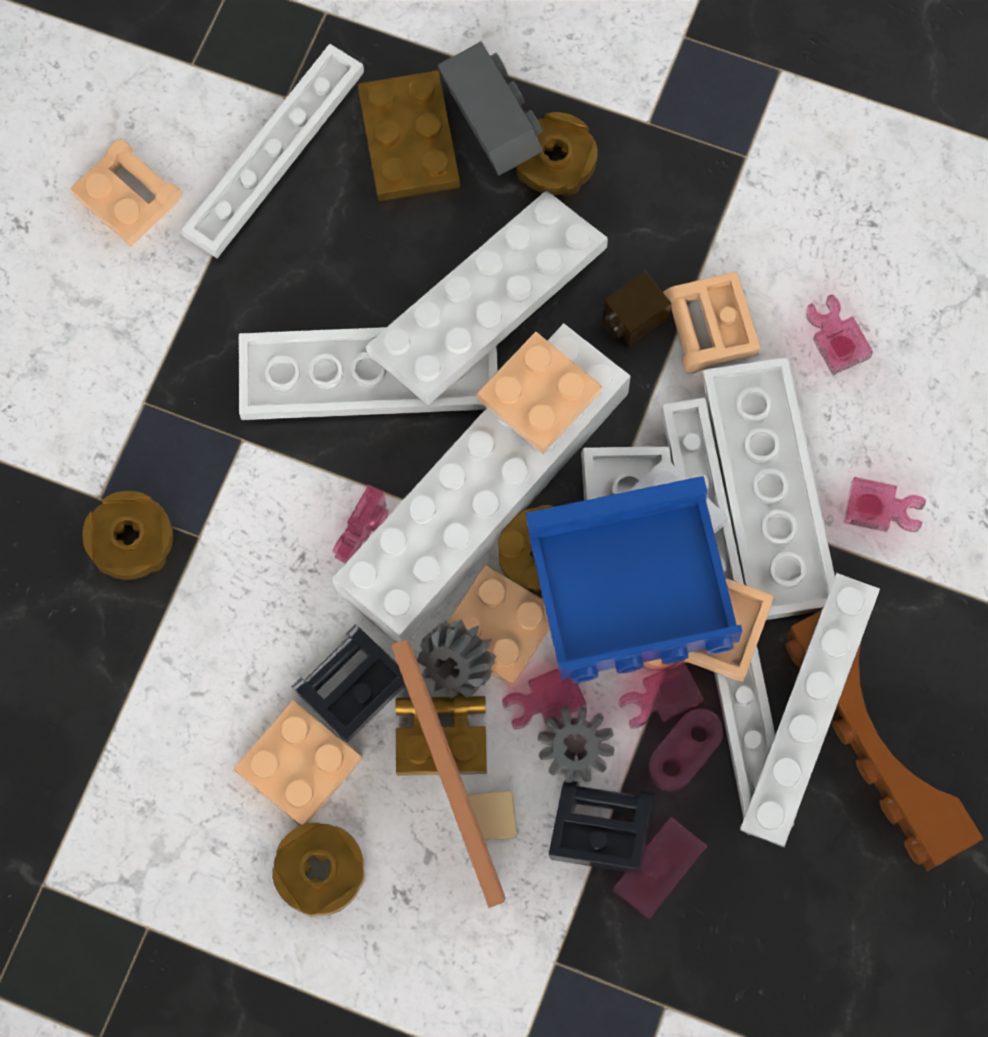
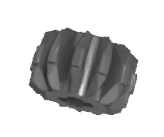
M462 619L454 621L452 624L445 621L438 624L432 632H429L422 639L420 644L422 651L419 653L417 661L426 667L423 670V677L432 678L435 682L434 692L444 687L450 699L460 692L468 697L490 679L493 672L491 667L496 656L487 651L490 647L491 639H480L478 636L479 626L467 630Z
M580 705L577 718H572L568 706H564L560 710L563 723L551 715L545 720L548 728L554 733L544 731L538 734V741L551 745L539 752L540 760L555 758L548 770L551 775L557 774L562 767L567 768L565 774V782L567 783L573 782L575 770H580L584 782H589L592 779L590 765L602 773L607 769V764L598 755L606 757L614 755L615 748L613 746L601 743L612 738L614 732L612 728L596 730L604 720V716L601 713L594 715L589 722L585 720L587 706ZM572 734L574 739H576L577 734L585 737L584 749L586 751L579 753L578 748L576 753L568 751L569 740L567 737Z

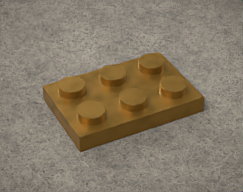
M439 71L359 83L358 90L378 202L460 188Z

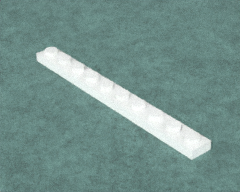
M705 398L662 404L661 412L668 447L670 446L671 462L688 479L704 476L708 491L707 497L728 516L727 523L714 535L725 578L744 584ZM757 646L743 682L714 672L744 818L775 738V730Z

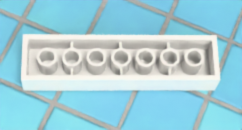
M564 323L551 336L548 342L602 386V393L544 455L486 408L332 578L336 592L396 643L405 639L409 641L499 540L503 529L518 513L524 511L628 395L630 375Z

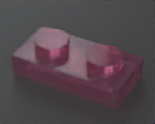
M670 817L646 847L642 873L626 872L613 888V891L649 920L704 852L707 845L674 818Z

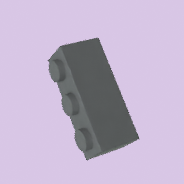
M482 41L438 64L451 95L498 176L543 152L537 135L543 133L541 126L532 110L526 113L522 110L521 105L525 104V101L516 83L512 81L507 84L503 77L508 75L497 52L489 55Z

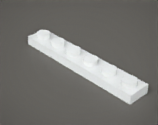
M329 44L181 229L183 236L218 258L364 73L363 64Z
M836 573L740 831L785 847L879 594V588Z

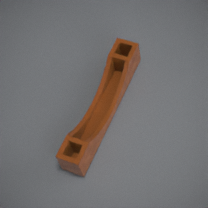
M822 610L791 626L786 636L789 641L785 644L787 652L798 667L803 664ZM860 642L833 715L835 720L832 721V725L841 742L845 745L850 743L859 759L856 760V766L863 779L869 785L874 783L883 797L879 802L887 819L893 825L898 823L907 837L904 840V846L915 864H923L928 872L983 840V837L959 798L937 790L913 775L892 755L878 736L866 711L860 688Z

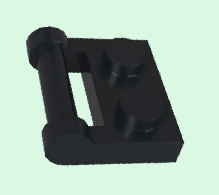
M356 624L345 633L348 638L305 679L300 677L291 686L295 693L347 743L406 686L398 664ZM359 650L364 652L368 657L323 699L317 691Z
M564 780L548 854L550 859L641 874L650 824L655 809V793L641 791L639 795L582 787L579 781L567 783ZM577 804L636 814L634 822L576 814L574 810Z

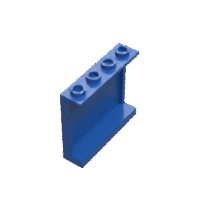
M704 476L526 513L528 534L561 680L571 678L572 683L587 682L599 677L598 672L616 668L617 673L634 672L644 667L643 662L661 659L662 664L676 663L689 658L688 653L706 649L707 654H719L733 649V643L740 641L742 627L736 623L706 503L708 491Z

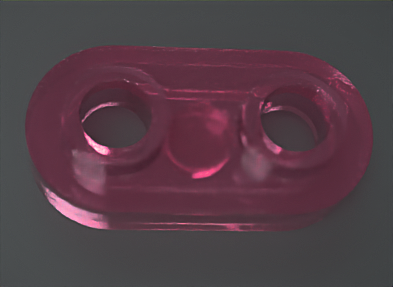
M694 709L687 712L651 756L648 767L649 775L657 787L665 791H678L689 784L718 748L723 738V725L718 716L707 709ZM696 727L703 728L707 732V739L701 742L694 740L691 736V730ZM666 762H675L679 766L680 771L676 776H668L664 773L663 765Z

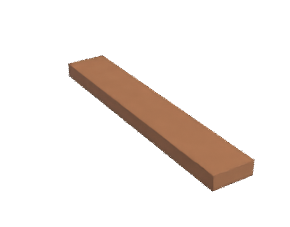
M406 639L391 644L487 905L491 908L504 903L506 899L412 645Z

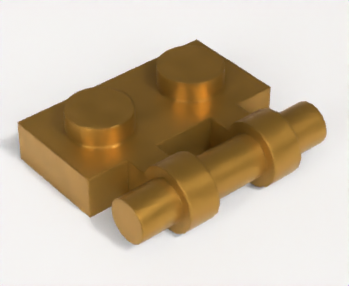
M460 692L451 699L450 697H431L437 715L454 714V727L442 728L459 774H487L486 726H468V714H486V696L466 697ZM396 698V715L414 716V728H396V775H439L411 698Z

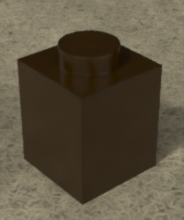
M645 271L604 300L602 322L613 338L618 339L620 337L629 348L669 320L672 303Z

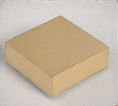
M513 790L467 794L485 841L517 838Z

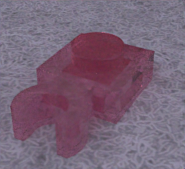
M831 294L827 296L825 302L830 310L829 314H820L814 304L811 303L807 306L806 317L811 325L821 329V331L815 333L813 341L832 375H835L870 359L873 350L853 316L843 321L839 316L841 310L840 302L836 296Z
M853 477L843 523L887 532L890 522L895 521L903 530L917 532L922 526V521L911 519L907 515L906 510L908 508L923 510L926 505V499L918 495H910L904 499L895 498L897 490L895 485Z
M370 485L367 486L347 521L348 527L332 550L336 553L335 559L346 564L361 547L363 541H367L371 532H375L386 520L389 510L386 509L387 504L384 492Z
M680 661L644 678L642 683L647 692L643 694L634 691L625 693L618 700V705L622 708L633 703L640 707L641 714L629 720L630 728L636 729L646 724L650 714L655 711L658 712L662 722L703 703L704 698L685 662Z
M558 668L528 680L530 694L525 695L514 692L502 699L504 708L510 707L513 704L521 705L524 708V714L511 721L513 729L526 727L531 722L533 716L539 713L545 723L546 718L550 715L557 720L562 718L560 710L564 706H568L571 714L577 712L580 705L587 706L578 683H572L571 678L561 680Z

